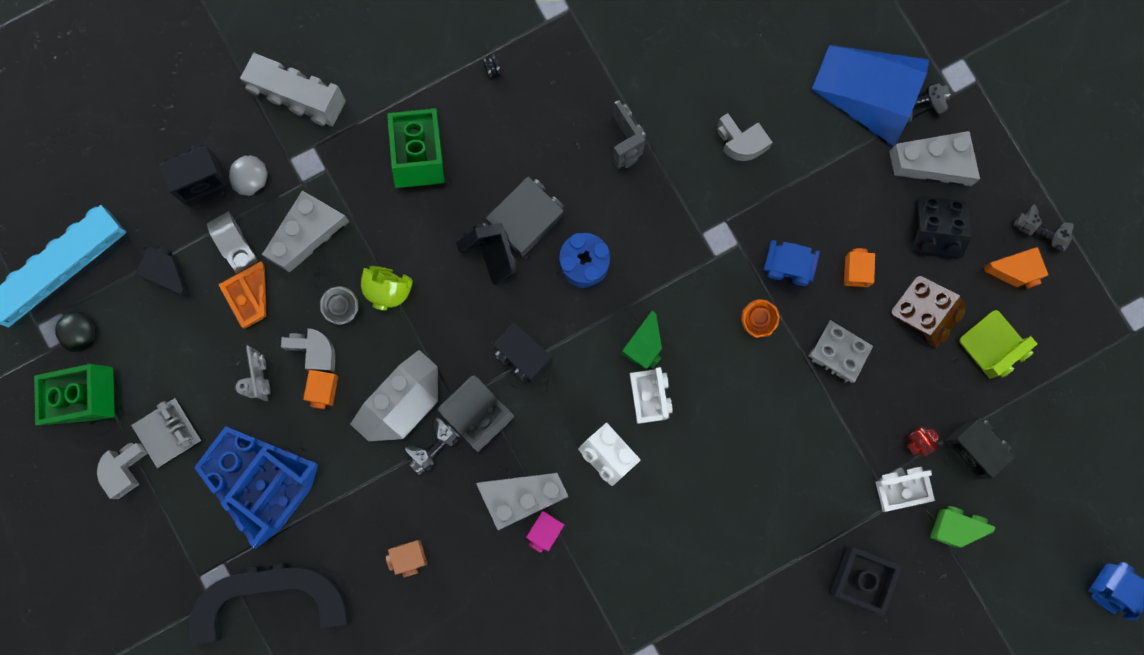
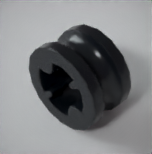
M491 54V57L488 59L486 57L482 58L490 79L493 78L494 74L501 75V70L494 54Z

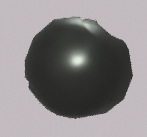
M71 311L58 320L55 327L56 338L63 348L69 351H82L94 340L95 325L87 314L81 311Z

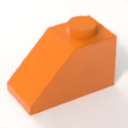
M1038 247L991 262L983 267L985 272L1015 287L1026 285L1027 289L1042 284L1040 279L1048 276Z

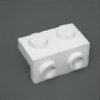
M661 367L655 370L630 373L637 424L667 420L669 418L668 413H672L671 399L666 398L664 389L668 388L667 374L662 373Z
M605 423L578 448L584 459L591 463L599 472L601 478L611 486L617 483L641 461L608 423Z
M922 467L908 469V475L898 477L897 472L882 475L883 480L877 481L876 486L883 512L935 501L929 476L932 475L931 470L923 471Z

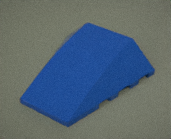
M829 45L811 90L836 108H840L848 113V116L854 121H859L869 128L871 133L876 136L879 135L887 141L888 145L894 147L912 113L927 74L929 59Z
M225 426L194 468L211 492L220 500V504L225 511L234 519L239 530L245 534L250 545L256 549L283 528L309 493L318 464Z

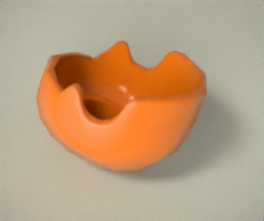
M762 299L749 302L743 309L741 316L743 328L749 335L755 338L770 336L777 328L780 319L777 307L768 300Z

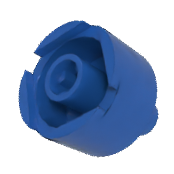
M576 233L572 235V237L566 240L560 251L559 263L561 272L565 279L576 287L586 288L598 284L605 278L609 269L610 253L608 246L601 238L590 233ZM589 257V262H586L585 265L580 264L581 259L579 258Z
M772 240L770 242L764 271L768 272L767 278L781 281V279L787 277L792 279V284L806 286L809 282L814 281L820 251L816 250L814 254H811L812 248L788 242H783L782 245L776 246L777 241Z
M1120 562L1119 565L1108 563L1105 564L1092 584L1089 593L1094 592L1091 597L1109 612L1115 614L1117 611L1125 614L1123 616L1124 619L1137 621L1144 610V578L1134 574L1135 570L1126 563Z

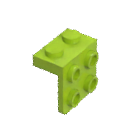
M997 310L989 313L959 339L963 348L990 379L999 375L1002 378L1014 370L1012 365L1018 360L1023 362L1033 354L1031 349L1037 345V342L1031 336L1022 339Z

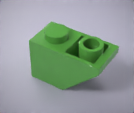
M949 506L948 510L939 509L930 538L953 547H963L994 532L995 526L987 524L988 519L977 515H973L970 518L963 515V510Z

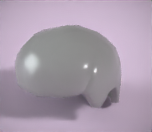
M251 155L243 156L235 160L231 165L229 181L233 190L240 195L252 196L256 191L265 186L268 171L265 164L259 158Z
M338 286L331 288L323 294L320 300L321 313L326 320L339 325L350 322L359 310L358 299L355 293L346 287Z

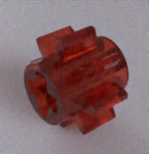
M921 426L908 436L911 443L907 447L913 455L921 453L923 457H926L939 447L936 440L940 436L934 428L926 430L924 426Z

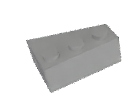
M970 131L898 143L890 150L893 171L896 176L924 180L927 178L941 180V182L962 183L966 186H973L980 180Z
M302 191L262 255L272 263L291 272L324 241L327 242L342 226H346L349 220L342 213Z
M558 473L476 483L497 530H501L568 497Z

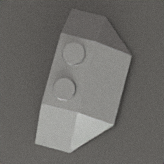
M418 350L401 363L365 401L350 425L368 441L404 439L438 402V366Z

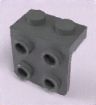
M617 100L614 102L613 117L627 137V140L614 147L613 162L619 169L622 166H625V168L630 167L637 162V157L641 156L644 151V138H646V134L639 124L635 125L631 119L633 115L627 104L622 105Z
M471 376L438 409L439 413L477 452L488 444L515 417L476 376Z

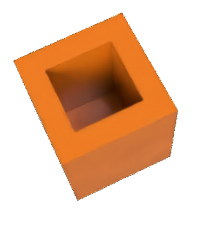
M862 248L853 249V252H849L845 256L844 286L870 287L874 284L875 253H868L867 249Z
M309 370L303 400L310 402V407L325 409L326 405L333 406L338 376L332 373Z

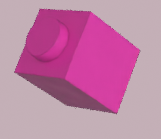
M542 511L526 537L531 540L528 545L542 553L543 549L549 551L564 524Z

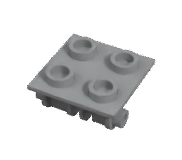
M830 320L817 345L812 349L808 357L812 358L813 363L816 362L821 366L825 365V370L832 369L831 374L837 372L836 375L844 379L845 382L854 383L873 346Z
M246 346L251 378L239 380L236 383V391L246 397L258 398L266 402L268 401L267 395L270 394V385L268 379H264L263 370L266 369L265 357L260 355V352L254 348Z
M176 398L168 403L166 401L161 402L157 405L158 409L131 425L157 468L201 441Z

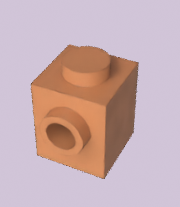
M421 540L388 549L389 555L386 556L389 570H394L395 575L402 573L403 578L418 573L417 568L428 565Z

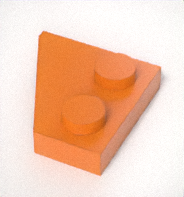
M262 261L219 284L221 291L243 329L266 317L265 265Z

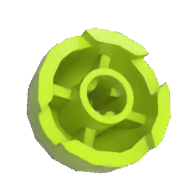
M370 266L369 269H363L361 290L365 298L373 303L372 306L374 308L387 310L388 307L401 305L408 298L413 283L412 278L405 274L400 278L392 274L393 270Z

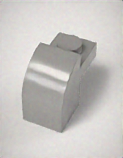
M727 113L719 119L717 124L719 127L717 131L724 141L728 140L723 151L732 159L738 161L752 160L767 151L773 143L759 122L742 133Z
M229 211L207 223L213 241L236 274L258 262L256 255L244 239L241 229Z
M308 328L307 338H305L304 334L295 333L289 334V338L282 337L281 348L284 350L306 351V370L335 373V349L332 342L322 333Z
M129 443L119 451L120 455L116 451L108 450L101 457L97 468V477L110 499H120L139 485L128 467L148 454L143 444Z

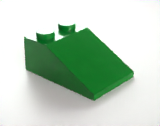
M426 109L387 113L391 165L395 188L445 183L437 110Z
M87 364L34 376L35 426L97 421L115 417L113 367Z

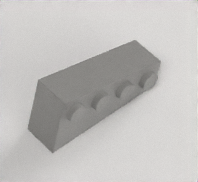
M256 53L252 54L240 77L248 92L257 96L259 93L268 96L267 100L278 106L283 103L289 106V110L297 115L302 116L304 113L311 116V120L321 126H324L326 123L333 127L346 102L337 85L330 83L327 86L321 82V79L311 76L308 80L299 70L288 68L286 71L284 70L285 67L279 62Z

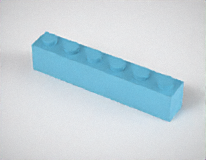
M102 205L90 209L84 219L79 223L70 225L64 235L59 239L56 238L46 245L45 250L40 254L31 256L26 261L25 266L20 270L11 272L6 277V281L0 285V325L9 328L127 233L108 209Z

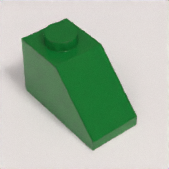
M651 311L621 353L644 371H647L649 367L654 369L662 358L659 355L662 346L657 315L654 311Z

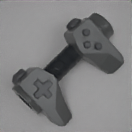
M940 84L929 85L926 93L918 95L914 106L929 102L938 115L945 112L948 108L946 100L950 98L948 87L946 85L941 86ZM911 113L910 118H909V120H908L907 123L913 121V119H912V113Z
M1032 205L1026 214L1021 212L1018 215L1014 226L1018 227L1022 232L1029 235L1036 233L1052 241V246L1060 251H1065L1072 239L1073 223H1063L1054 232L1041 225L1042 221L1036 205Z
M438 417L433 421L438 439L429 449L424 450L414 445H409L405 448V451L413 458L409 466L419 475L432 468L434 464L433 458L444 446H452L459 441L460 435L449 424L446 425Z

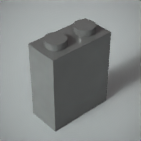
M529 177L486 217V222L489 226L503 224V228L509 237L508 244L521 257L564 217L563 204L554 196L550 198L544 192L546 188L537 179L532 181Z

